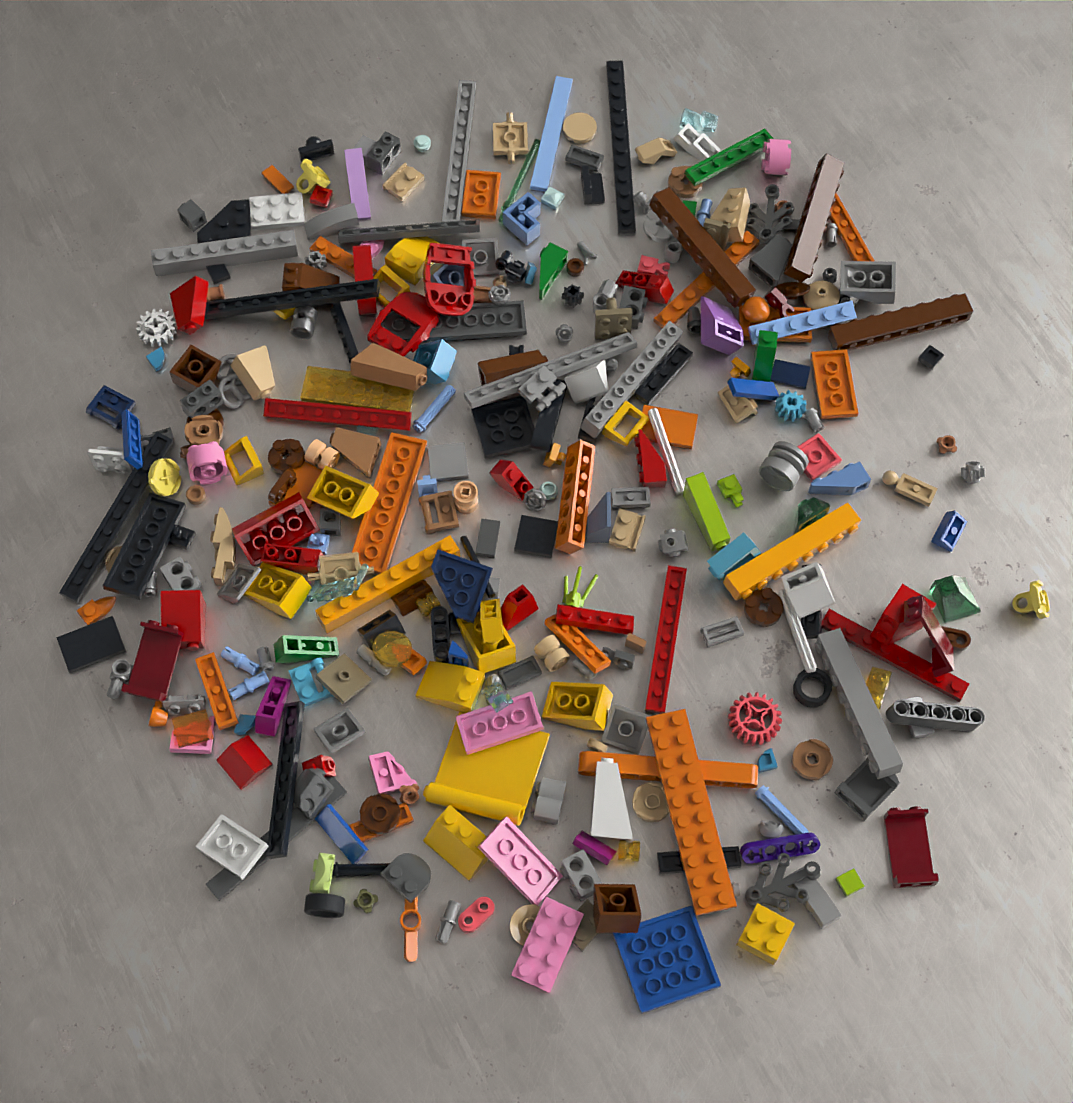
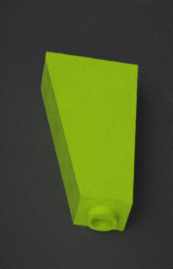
M704 472L686 478L683 497L711 552L715 550L720 551L729 544L731 537Z

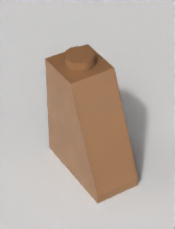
M336 427L335 432L330 436L332 448L339 451L342 458L366 477L371 478L382 445L379 437Z

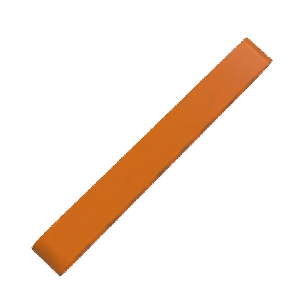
M582 751L579 753L578 774L595 777L597 761L601 762V758H611L613 763H618L621 779L661 782L655 756ZM699 760L705 785L746 789L758 787L757 765Z

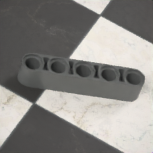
M902 699L895 701L886 710V718L894 724L972 732L985 720L984 713L978 708Z

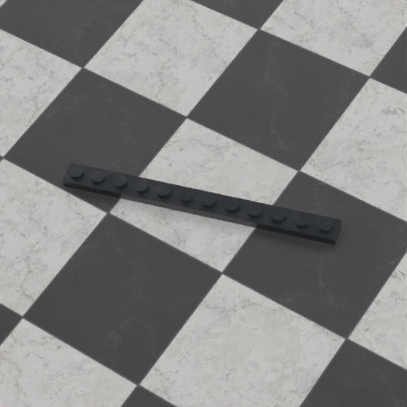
M623 60L606 61L618 234L636 233L624 66Z

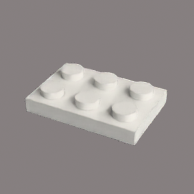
M302 192L249 197L252 230L303 226L305 223Z
M222 814L196 845L200 852L242 880L269 847L267 843Z

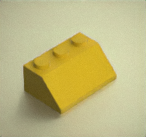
M325 465L307 499L354 519L371 509L379 493L370 484Z
M451 805L436 819L423 840L425 844L468 881L488 861V858L478 848L479 844L487 836Z

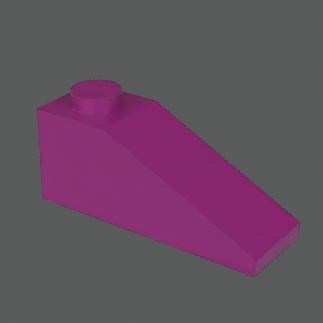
M272 676L255 715V733L275 737L292 683L291 679Z

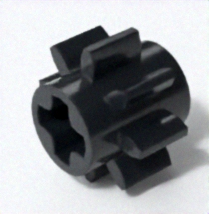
M519 260L517 262L514 261V263L509 262L505 269V274L508 276L507 280L512 283L521 282L527 273V270L524 268L525 264Z
M571 284L568 288L564 287L561 299L565 300V305L572 306L573 308L578 304L581 305L584 292H580V286L577 287Z

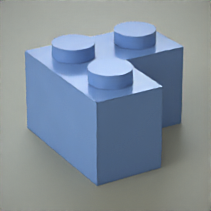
M528 192L503 211V225L526 245H529L540 236V223L536 218L540 215L541 202Z

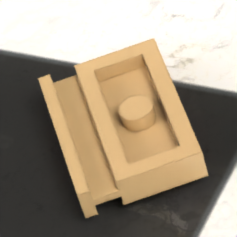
M404 163L383 184V189L388 190L391 195L403 202L424 180V175L413 167H409L407 163Z
M619 508L609 545L623 549L628 548L635 552L646 516Z

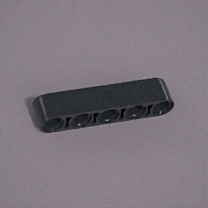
M556 379L553 384L558 386L563 382L566 385V382L562 379ZM567 385L562 391L561 396L556 397L548 408H544L539 412L532 437L531 449L550 452ZM548 389L545 390V397L550 393Z

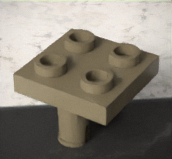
M611 297L606 299L607 309L595 310V340L611 339L627 332L631 334L632 308L617 309L616 299Z

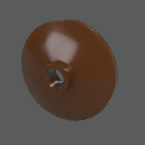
M785 282L775 286L788 300H796L798 296H802L810 291V285L803 282Z

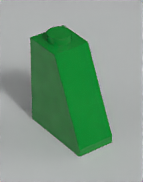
M759 330L754 351L751 380L770 382L777 348L778 332Z

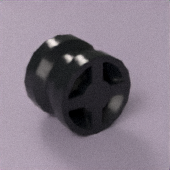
M509 345V355L524 353V345H519L518 347Z

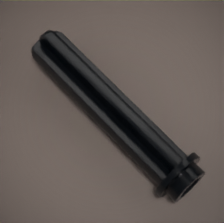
M336 862L333 866L332 877L338 879V876H381V872L390 863L338 864Z

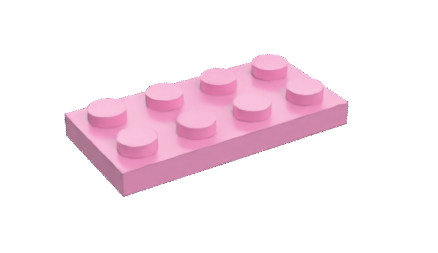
M532 691L456 716L467 755L544 730Z
M504 817L478 846L483 854L532 905L538 906L563 877L508 817Z
M545 897L511 975L550 993L584 914Z

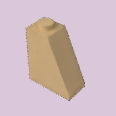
M264 345L237 355L230 366L253 400L268 398L275 387L267 347Z

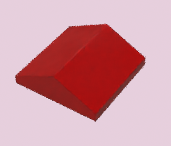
M249 735L230 744L216 759L240 790L273 766L272 762Z

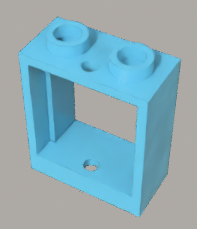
M743 532L707 561L710 565L708 569L718 580H724L727 574L762 553Z

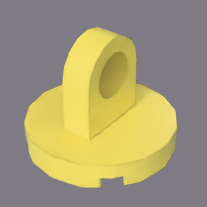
M303 159L300 163V167L304 172L296 182L299 192L309 194L315 189L316 185L319 184L327 188L331 183L327 174L319 166H312V161ZM307 180L309 186L304 190L302 184Z
M158 459L153 462L148 473V485L155 494L169 496L177 492L181 484L180 468L177 463L171 459Z
M1039 580L1030 582L1029 592L1020 593L1014 597L1012 601L1013 608L1020 613L1035 611L1039 619L1049 617V613H1046L1050 610L1047 592L1040 587L1043 586V583ZM1022 598H1026L1028 604L1025 608L1021 609L1018 603Z

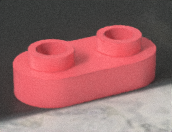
M488 897L478 898L460 914L458 918L459 928L465 933L476 931L493 915V901ZM482 904H487L488 908L486 910H482L480 906ZM466 918L473 920L471 924H466L464 921Z

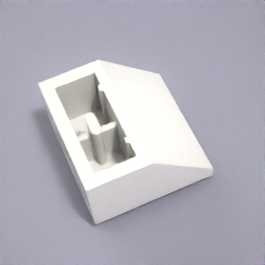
M818 562L781 577L799 619L836 604L825 574Z

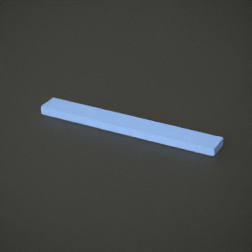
M560 76L555 78L530 189L546 192L549 187L572 87V78Z

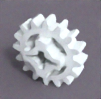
M153 309L152 313L146 311L147 316H140L141 321H137L138 328L136 329L140 340H144L145 344L150 342L152 347H154L155 343H158L159 347L162 345V342L168 344L167 340H173V334H177L176 321L173 315L170 316L169 311L163 313L162 309L159 312Z

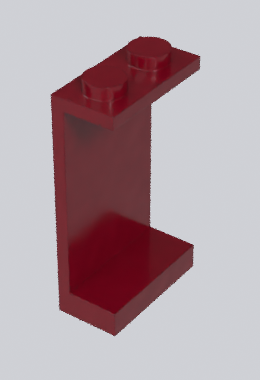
M923 594L904 601L905 627L921 621L935 645V648H932V673L934 676L938 677L954 671L953 646Z
M148 620V623H140L144 631L129 684L123 683L121 691L126 694L163 702L167 696L184 633L179 631L177 626L167 624L166 627L159 626V622Z
M920 806L910 807L909 810H901L900 807L890 808L884 815L894 888L935 886L939 882L938 873L933 872L925 817L929 812L928 809H922Z

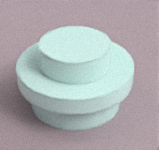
M419 135L414 139V147L420 152L427 151L431 146L430 138L425 135Z
M545 482L539 488L545 494L546 500H552L558 494V488L553 482Z

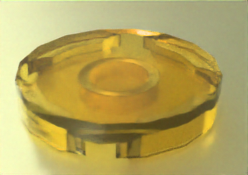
M386 631L374 640L372 647L373 656L383 666L390 668L399 667L410 659L412 645L404 634L396 631Z

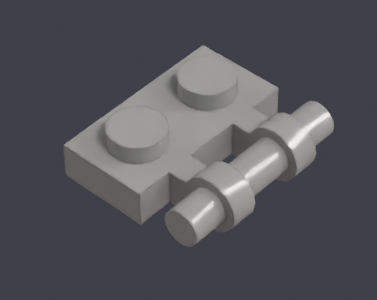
M543 365L517 392L530 404L537 400L539 404L536 406V409L541 412L544 408H548L556 397L558 398L562 395L566 385L561 382L558 386H555L553 383L557 377ZM548 389L550 393L546 397L543 396L542 393Z

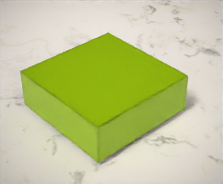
M854 868L836 877V881L846 897L865 887Z

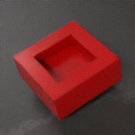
M316 185L310 197V203L327 208L333 196V190Z

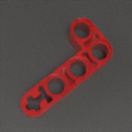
M371 245L352 246L355 282L374 279ZM375 297L357 300L359 315L377 314Z

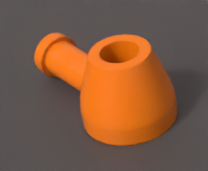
M155 700L149 721L150 727L166 726L168 713L162 710L163 702Z

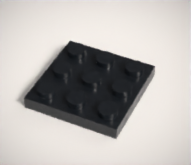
M523 396L471 408L485 459L531 448L535 428L526 399Z

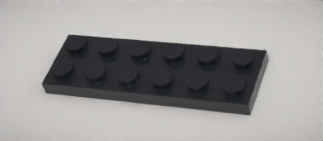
M149 493L103 583L104 590L138 600L141 599L186 508L184 502Z

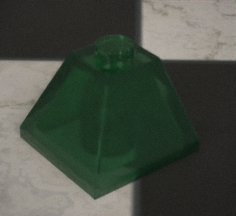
M815 497L800 502L795 516L793 535L826 516L830 509L829 503Z
M947 576L935 580L929 589L944 623L981 612L966 577Z

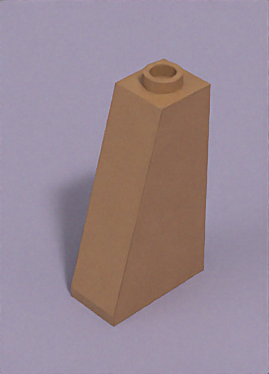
M375 343L370 344L351 359V375L414 391L423 386L427 381V367Z

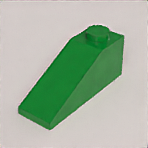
M551 242L540 253V300H543L568 262V251Z
M282 635L273 644L276 663H299L312 661L316 658L326 659L339 656L337 637Z

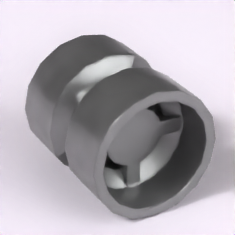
M309 306L295 308L289 330L290 333L299 339L312 338L318 312Z

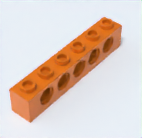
M583 440L568 446L555 549L568 554L583 549L585 542L596 446Z

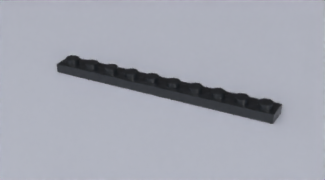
M379 279L207 301L204 318L208 320L379 297L380 282Z
M157 431L155 432L142 454L143 466L138 470L136 468L132 470L60 590V595L78 603L148 486V473L151 465L158 459H164L173 444V439Z

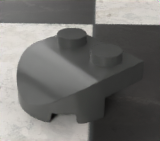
M319 768L305 769L299 775L295 784L293 802L308 819L315 817L335 789L324 777L326 772Z
M404 853L397 856L381 872V876L405 899L412 903L423 890L427 889L431 879V870L428 864L419 856Z

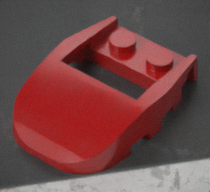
M432 242L428 245L423 269V282L426 302L433 311L442 315L461 316L472 308L474 287H476L473 271L475 269L474 261L470 260L472 247ZM431 262L464 266V286L430 282Z
M403 292L380 311L367 335V341L405 357L410 351L412 353L415 352L418 346L430 337V332L436 327L440 314L428 306L425 296L415 292ZM391 310L420 327L409 342L381 326V322Z

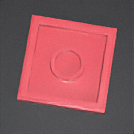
M819 433L798 446L808 457L809 463L806 469H804V473L811 481L819 478L842 462V459Z

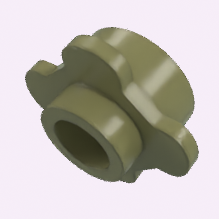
M361 889L353 904L356 908L363 909L365 913H370L374 903L378 902V896L376 894L372 895L367 889Z

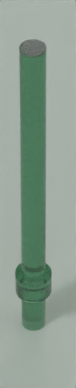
M539 139L534 140L509 197L502 205V212L498 218V221L503 223V211L513 204L541 142Z

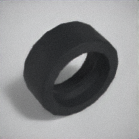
M816 668L815 672L807 673L805 669L801 671L793 685L795 698L807 707L815 708L823 705L828 700L832 691V681L829 675ZM808 677L820 680L824 685L823 694L818 698H811L805 695L801 689L802 681Z
M311 893L306 895L304 906L306 914L322 918H339L344 916L345 898L328 893Z

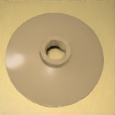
M827 281L811 283L810 291L804 294V302L811 310L836 305L840 300L838 288Z
M524 905L518 908L511 917L510 932L515 941L524 946L530 932L526 925L528 922L534 923L540 906Z

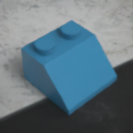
M443 339L419 345L413 361L427 367L426 383L435 385L446 382L449 378V372L455 361L457 350Z

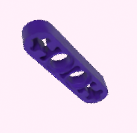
M808 832L748 842L742 845L740 854L744 862L753 864L777 860L781 853H786L789 857L815 853L820 848V841L814 833ZM813 840V842H811V845L808 846L807 844H809V841ZM788 843H795V847L792 850L785 849ZM767 847H775L772 853H765Z

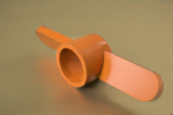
M418 896L412 903L405 899V911L400 916L401 927L404 930V958L407 962H413L417 959V931H419L422 925L421 916L417 912ZM409 915L416 916L419 920L418 924L412 928L406 927L403 924L405 917Z

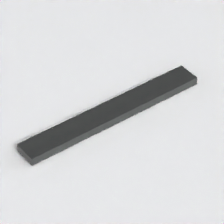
M480 220L346 229L339 231L338 243L480 232Z
M334 777L328 782L335 789L314 818L308 819L298 807L292 811L289 842L315 821V818L326 805L335 804L347 793ZM269 831L260 838L265 843H268ZM266 851L243 880L224 868L209 880L206 886L220 901L269 859L266 857Z

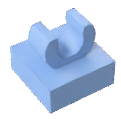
M424 475L423 480H417L419 497L438 493L436 478L430 479V475Z
M320 533L311 534L307 548L320 549L323 555H326L330 536Z

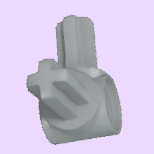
M124 659L116 660L113 663L112 672L109 677L112 681L107 692L108 697L111 699L119 697L123 683L126 684L130 680L134 665L129 664ZM118 669L126 670V672L122 674H119L116 671Z

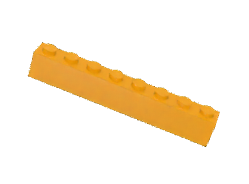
M847 502L725 576L723 584L736 601L740 598L746 599L755 589L761 590L764 588L768 581L779 579L783 572L794 570L799 565L798 563L802 561H809L814 556L813 554L818 551L822 553L833 542L837 544L844 538V535L855 533L859 529L858 525L861 519Z
M450 535L317 608L315 610L317 619L326 634L389 600L392 596L422 579L432 576L431 566L437 550L460 557V549Z

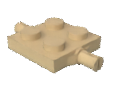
M508 112L506 113L505 122L493 123L494 155H507L508 164H511V159L512 164L515 163L514 155H528L527 122L513 121V113L510 112L509 118Z
M358 552L319 556L320 570L317 573H308V581L320 580L324 595L346 593L362 584L363 575L374 574V566L362 568Z

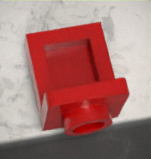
M318 755L302 762L303 771L310 768H319L326 772L325 776H336L335 763L332 757Z

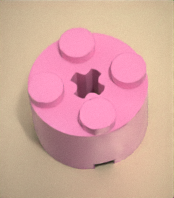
M768 139L767 142L763 143L765 159H762L761 170H764L765 174L788 175V172L785 170L790 168L791 148H788V144H791L790 140Z
M213 441L198 446L192 445L188 448L186 460L192 481L195 482L197 480L200 481V484L204 485L213 484L220 481L221 476L224 474L225 476L227 475L228 469L224 451L217 442Z

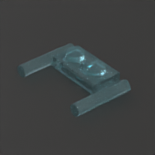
M362 564L356 577L324 585L321 584L320 580H315L306 597L307 601L313 602L315 598L317 602L331 601L336 597L351 595L354 590L359 589L369 566Z

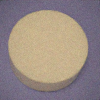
M590 738L587 743V747L594 752H606L608 748L605 744L593 738Z

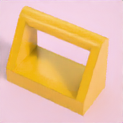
M383 265L374 276V279H379L380 283L385 281L398 293L396 297L403 292H410V286L386 265ZM380 293L379 297H375L384 307L390 303Z
M625 401L604 426L602 435L619 444L628 446L634 436L637 435L638 429H642L647 423L649 417L628 401ZM627 415L639 419L625 438L615 431Z
M247 436L240 438L224 451L227 467L236 485L243 484L264 474L262 465ZM244 450L252 467L240 476L231 456Z

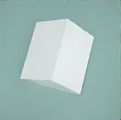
M604 360L573 371L564 378L575 404L608 392L606 363Z

